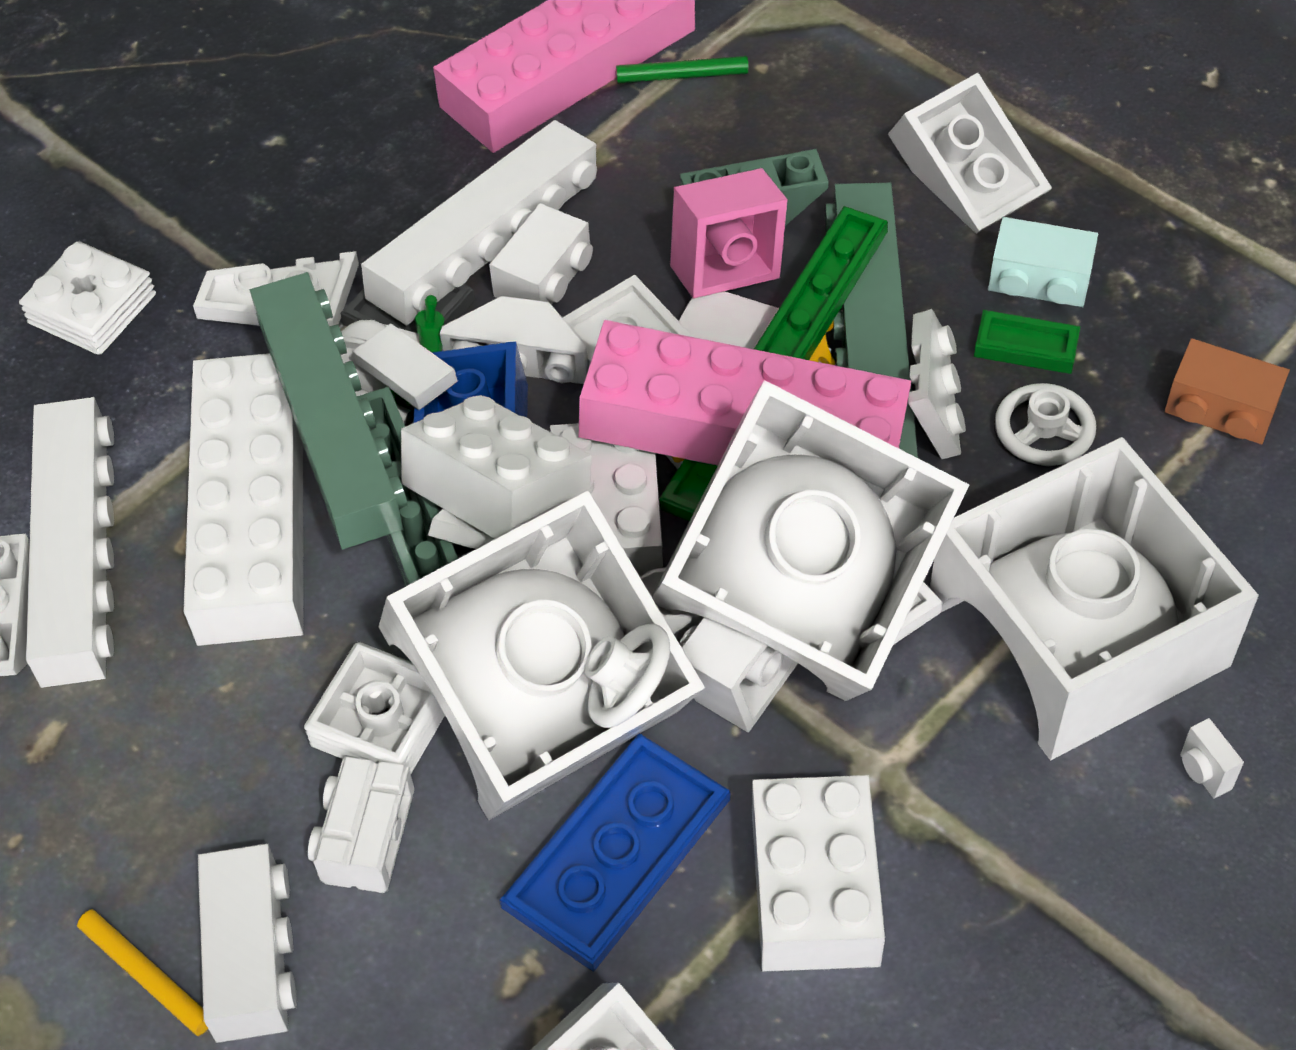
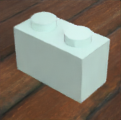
M1002 217L988 291L1084 307L1098 233Z

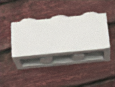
M268 844L199 854L198 872L204 1022L216 1043L287 1032V1009L296 1008L297 999L292 972H285L284 953L293 952V937L289 917L281 918L280 900L288 899L290 896L286 865L276 864Z

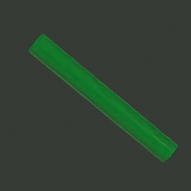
M739 56L617 65V82L627 83L748 74V57Z

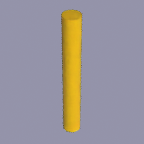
M91 909L80 917L77 927L196 1036H200L208 1030L204 1022L203 1007L101 915Z

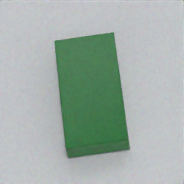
M983 310L974 357L1072 374L1081 326Z

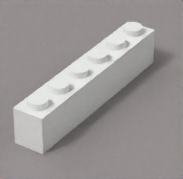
M553 120L361 264L365 299L406 326L415 320L419 312L426 310L425 299L427 296H435L438 302L453 289L462 286L471 275L485 264L492 262L539 203L559 210L566 201L580 190L588 188L596 179L597 174L596 143L560 122Z
M95 397L34 405L26 661L41 688L106 679V657H112L114 654L112 631L110 626L106 625V613L113 612L114 610L112 587L110 582L106 581V569L114 567L112 544L110 539L106 538V527L114 525L112 502L110 497L106 496L107 486L114 484L113 465L110 456L107 455V446L114 445V431L110 417L101 415Z

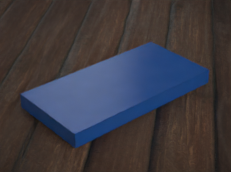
M639 733L500 899L501 908L594 972L730 801V790Z

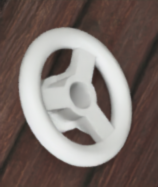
M1037 383L1020 387L1009 393L1002 400L995 414V428L1001 443L1016 457L1036 465L1055 466L1069 463L1081 457L1090 448L1096 435V420L1090 406L1075 392L1059 385ZM1029 400L1027 426L1014 434L1010 426L1011 414L1018 405ZM1070 408L1077 414L1081 426L1076 425L1068 418ZM1054 436L1074 441L1068 447L1054 451L1039 450L1029 446L1039 438H1052Z
M657 624L641 625L626 634L620 641L613 636H607L591 651L586 661L584 672L587 677L593 680L588 699V711L591 719L598 726L611 728L626 722L646 704L656 690L666 670L670 654V640L667 632ZM652 641L653 647L648 653H633L643 643ZM637 684V686L635 687V689H634V690L631 692V694L627 697L629 691H630L631 689H633L634 686Z

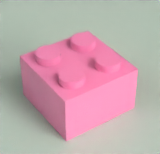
M763 168L674 187L670 267L693 299L780 278L787 198Z

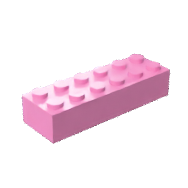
M547 0L434 66L439 107L492 153H495L616 79L617 65L640 64L695 30V0Z
M604 320L580 395L578 437L718 466L747 407L765 380L899 448L911 380Z

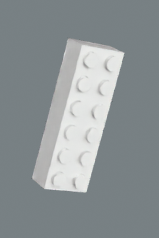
M270 353L193 361L184 614L197 646L303 635V443Z

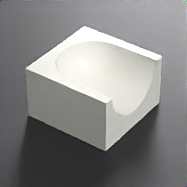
M764 380L730 440L652 595V599L656 605L668 611L681 610L703 616L768 645L815 674L825 683L827 692L844 701L850 700L872 690L969 484Z
M1123 437L954 517L934 558L930 589L942 601L941 612L966 601L978 609L1004 639L1015 657L1031 692L1038 719V745L1050 761L1231 667L1259 596Z
M589 490L387 596L379 623V629L388 645H396L409 658L430 688L448 719L473 773L478 790V803L488 821L634 738L639 733L641 734L679 712L705 688ZM657 624L667 632L670 640V654L666 670L656 690L646 704L626 722L611 728L598 726L593 722L588 711V699L593 680L587 677L584 672L585 664L591 651L607 636H613L620 641L626 634L641 625ZM652 641L643 643L633 653H648L652 650ZM637 684L634 686L633 689H631V690L629 691L627 697H628V696L631 694V692L635 689V687L637 686Z

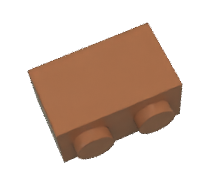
M1191 338L1173 380L1164 413L1180 417L1187 422L1198 423L1228 433L1236 438L1247 439L1263 445L1290 369Z

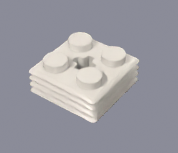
M77 241L66 248L55 264L34 282L33 287L19 300V304L23 305L22 310L25 311L24 316L28 318L27 323L99 355L109 347L156 295V291L153 290L152 279L148 277L150 275L149 271Z
M357 642L350 650L306 721L304 728L310 745L316 749L341 759L353 757L371 760L377 764L379 761L402 764L409 768L411 774L445 714L412 662Z

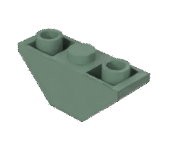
M817 149L680 174L681 185L763 168L787 198L785 226L825 192L829 185Z

